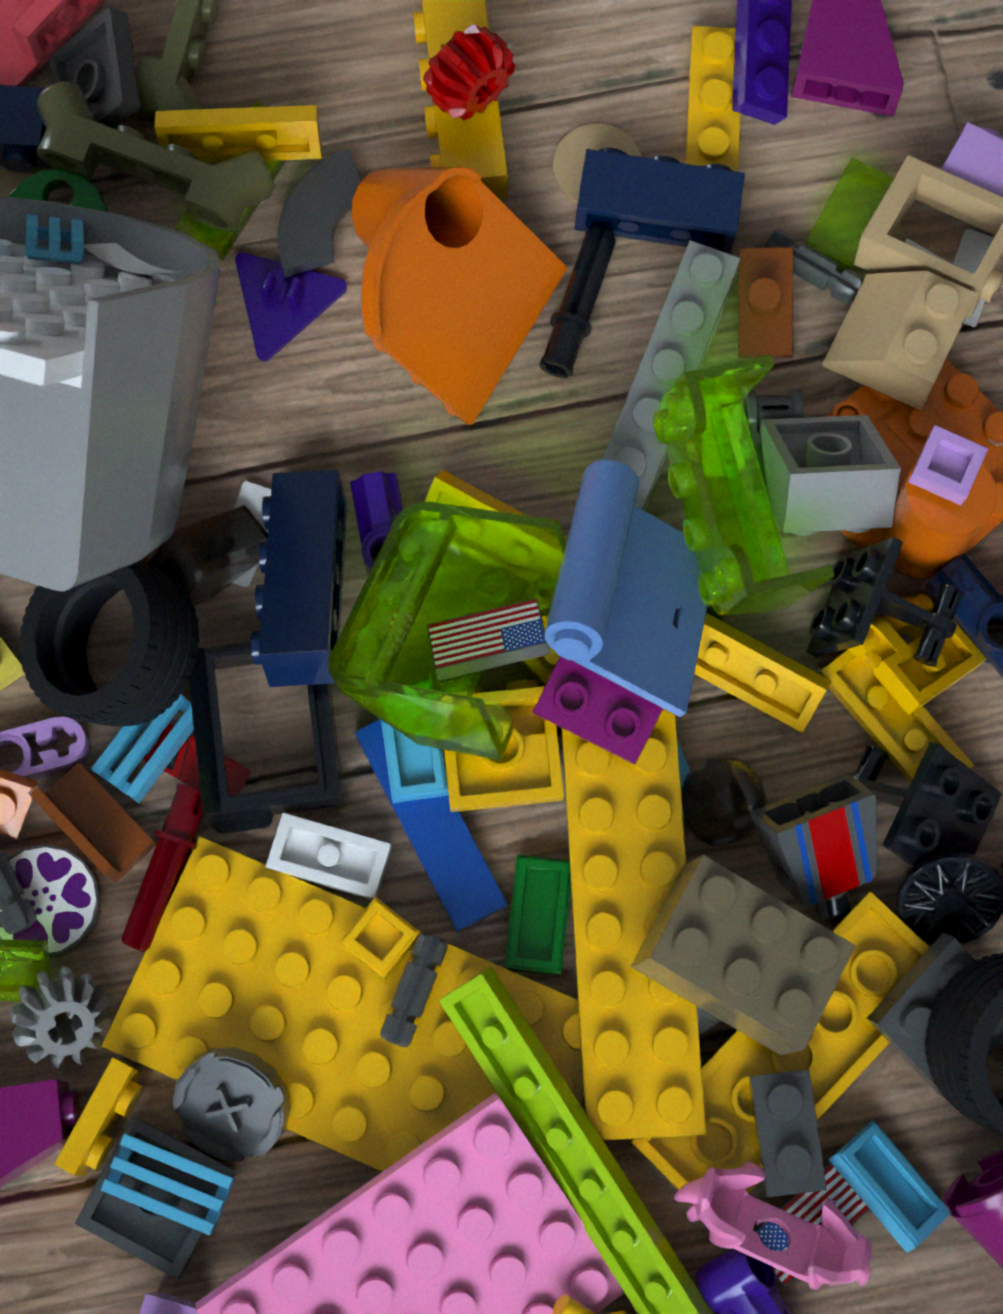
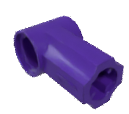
M382 471L362 474L361 477L350 481L365 570L369 579L375 585L383 588H396L403 585L410 578L414 565L397 474L384 473ZM385 548H394L403 554L400 561L390 567L379 566L373 560L375 555Z
M732 1248L697 1268L696 1280L700 1293L708 1306L717 1314H793L775 1288L776 1274L774 1268L764 1262Z

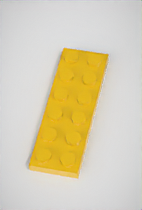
M871 891L832 930V932L856 946L805 1050L780 1056L737 1030L701 1068L706 1135L633 1139L630 1142L677 1190L690 1181L704 1177L709 1168L736 1169L740 1168L747 1161L761 1167L748 1079L750 1076L809 1070L816 1119L818 1120L889 1044L884 1036L867 1020V1017L930 947ZM757 1184L746 1188L747 1193L749 1194Z

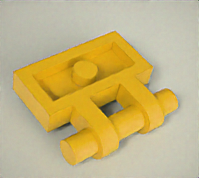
M918 594L913 598H903L930 613L933 609L931 599L925 594ZM887 615L882 618L879 616L873 618L863 645L848 648L851 654L858 658L865 656L869 652L880 655L883 661L872 673L908 716L973 672L987 659L956 623L957 627L953 637L945 639L937 665L932 667L921 664L922 661L917 662L913 655L916 653L924 629ZM898 633L909 634L914 641L907 645Z

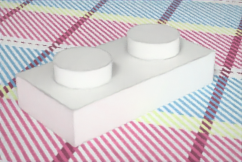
M282 813L265 867L304 881L373 900L375 896L378 897L392 851V845Z

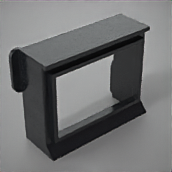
M251 642L199 648L196 657L197 662L194 665L193 674L190 676L189 687L202 813L211 822L213 829L220 834L264 829L272 824L273 815L345 806L331 684L307 685L319 784L229 796L215 669L254 664Z

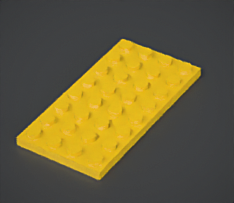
M201 836L197 840L196 844L198 846L196 850L193 849L161 917L152 944L146 950L101 1046L175 1080L180 1078L195 1057L213 1048L235 1047L254 1053L276 1070L287 1088L291 1108L286 1126L287 1130L383 1172L494 1093L498 1095L439 1002L446 994L492 966L580 1105L584 1099L577 999L447 943L448 949L442 964L435 967L434 972L437 973V977L421 1018H415L414 1024L417 1028L411 1044L408 1047H400L389 1043L381 1038L380 1031L387 1014L392 1015L394 1008L390 1005L407 962L412 963L415 957L411 954L414 944L388 977L383 979L339 943L340 939L365 910V907L291 875L267 869L265 864Z

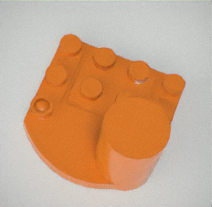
M417 167L379 169L369 173L360 182L352 199L351 217L356 234L364 245L369 248L363 270L361 290L365 334L373 341L375 348L379 352L388 354L403 367L415 384L424 386L440 400L451 416L459 417L465 424L473 425L568 267L480 181L483 176L471 168Z
M947 358L922 410H918L862 385L847 399L836 404L833 410L825 416L868 415L901 468L892 527L873 528L863 533L840 530L858 548L862 549L895 537L903 541L894 568L904 575L919 579L931 578L955 558L971 551L1003 522V412H1000L979 391V385L972 376L961 373ZM934 425L988 448L968 497L962 506L908 482Z

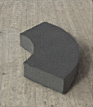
M349 148L339 151L313 166L298 181L289 194L281 213L278 228V250L284 278L335 262L332 241L336 226L348 211L352 209V199L358 185L362 181Z

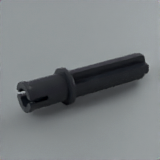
M593 225L587 229L559 312H555L551 316L550 324L553 329L539 367L552 376L568 378V376L571 377L573 375V367L583 338L591 334L592 326L589 320L616 243L613 231L607 227L601 228Z

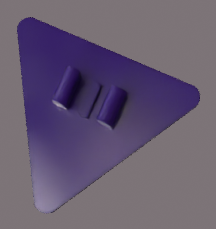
M244 252L237 254L235 257L256 354L260 361H269L347 291L346 282L340 278L310 270L284 278L280 262Z

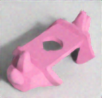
M747 1161L740 1168L736 1169L709 1168L704 1177L688 1182L674 1195V1199L677 1202L690 1203L687 1210L688 1220L690 1222L701 1220L710 1230L709 1241L721 1248H733L809 1283V1288L817 1291L823 1284H828L829 1286L850 1284L855 1280L860 1286H865L871 1277L869 1262L872 1258V1243L851 1226L847 1218L836 1207L835 1200L825 1199L822 1207V1225H817L749 1195L745 1190L765 1179V1171L755 1163ZM763 1222H772L779 1225L787 1235V1248L784 1251H774L766 1247L760 1240L759 1234L753 1231L754 1224L760 1225Z

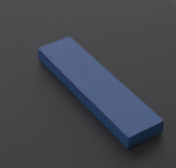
M381 719L354 732L457 933L507 908L508 904L459 812L450 811L449 795L393 803Z

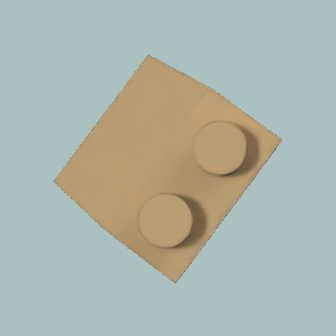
M929 271L867 274L822 366L918 410H922L977 293Z

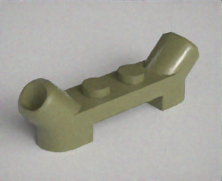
M178 0L161 59L140 55L136 69L137 86L140 92V109L132 114L133 117L155 121L156 111L205 109L190 84L194 70L200 71L204 65L206 40L203 38L207 24L213 25L217 19L219 0Z
M62 81L48 86L41 92L37 100V109L46 127V131L36 153L43 161L56 169H64L82 175L90 182L98 163L185 195L184 200L189 219L227 232L237 230L246 207L271 197L274 183L263 156L257 151L251 149L214 165L197 160V157L191 151L181 146L168 144L164 148L148 142L142 133L133 128L119 125L116 129L97 123L81 88L72 82Z

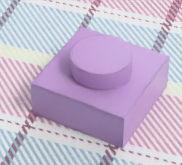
M934 425L908 482L962 506L968 497L988 448Z

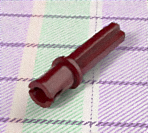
M180 783L176 786L177 790L162 830H155L154 835L159 837L121 938L124 945L142 952H146L152 944L161 917L179 880L189 850H196L198 844L193 843L203 816L200 790Z

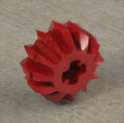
M473 24L468 26L464 32L458 30L454 32L450 41L446 44H441V50L438 54L429 59L430 68L423 77V81L427 85L426 91L442 112H447L453 119L458 117L464 121L470 119L476 112L479 114L484 113L487 105L492 101H498L499 93L509 86L508 78L514 73L516 67L512 61L514 54L507 48V43L498 34L492 33L486 27L480 28Z

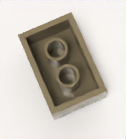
M702 855L682 867L630 967L782 1056L805 1050L856 945L705 855Z

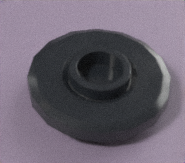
M943 852L923 859L906 873L898 887L896 905L902 921L922 940L933 944L942 933L955 937L960 944L981 937L992 929L1003 913V883L999 872L984 858L967 852Z

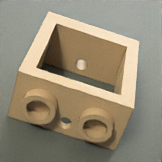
M907 155L861 235L854 265L871 273L929 271L972 290L977 295L966 316L971 318L980 300L988 303L992 301L1003 279V272L997 270L1003 260V197ZM915 200L995 235L974 274L894 238Z

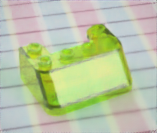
M771 355L684 372L661 400L659 410L653 414V427L656 438L660 444L666 445L671 463L668 467L669 486L674 497L681 498L686 519L683 521L684 540L688 549L691 552H696L701 573L698 575L699 594L704 605L707 607L712 606L718 615L768 613L786 609L834 577L831 565L790 574L741 400L774 366Z
M418 502L403 509L396 517L329 657L328 671L338 690L419 745L501 760L513 732V723L508 711L499 703L472 697L483 671L441 681L438 680L427 625L534 598L538 599L541 615H549L566 546V539L559 520L435 502Z

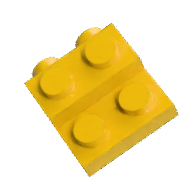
M513 681L506 684V690L484 692V688L477 685L461 686L450 690L451 696L439 697L451 812L564 801L556 725L532 713L545 687H540L539 681Z

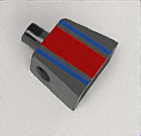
M845 773L751 811L752 820L782 887L803 906L816 905L817 914L822 919L835 920L848 915L851 911L848 890L872 881L877 874V801L875 793L850 774Z

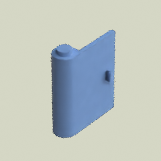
M613 460L595 461L588 465L583 472L544 632L545 641L562 658L572 660L676 716L682 717L687 713L718 552L636 507L635 501L639 488V478L629 466Z

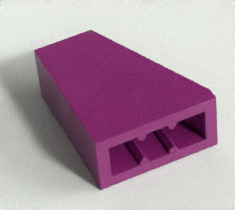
M812 0L792 97L894 117L902 94L904 81L881 0Z
M54 1079L0 1088V1188L64 1147L73 1127H75L81 1116L77 1092H69L68 1082Z

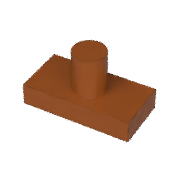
M793 247L739 248V258L741 260L739 264L738 357L739 359L793 358Z

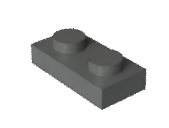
M809 1070L750 1076L748 1079L760 1165L765 1171V1179L763 1180L765 1197L827 1190Z

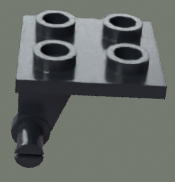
M892 537L850 552L838 559L830 573L829 584L833 587L826 604L817 610L810 623L809 633L813 637L807 653L818 657L863 645L875 613L879 612L924 629L913 658L917 662L922 661L921 664L932 667L936 666L945 639L953 637L957 625L953 619L964 592L960 589L955 590L956 587L951 585H941L930 613L885 589L903 541Z
M932 742L929 743L908 789L876 782L889 755L879 748L867 745L855 773L848 774L874 792L877 800L899 807L882 845L912 867L925 858L943 852H967L975 855L988 824L994 816L1002 793L942 746Z

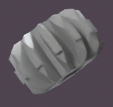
M63 965L57 979L50 980L46 972L39 970L37 980L40 986L35 989L20 985L18 994L23 1003L11 1006L9 1015L12 1022L17 1024L12 1031L14 1040L20 1047L27 1046L28 1058L34 1061V1063L47 1056L51 1067L58 1070L64 1057L71 1055L76 1063L82 1065L84 1060L82 1049L87 1046L101 1050L103 1041L98 1032L111 1028V1018L108 1012L104 1011L108 1007L109 1000L104 990L95 989L96 984L93 977L86 972L74 979L71 969ZM65 1012L67 1018L56 1022L54 1017Z

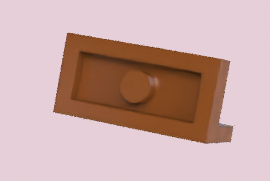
M79 761L46 792L37 785L28 792L92 863L114 883H117L156 846L154 840Z

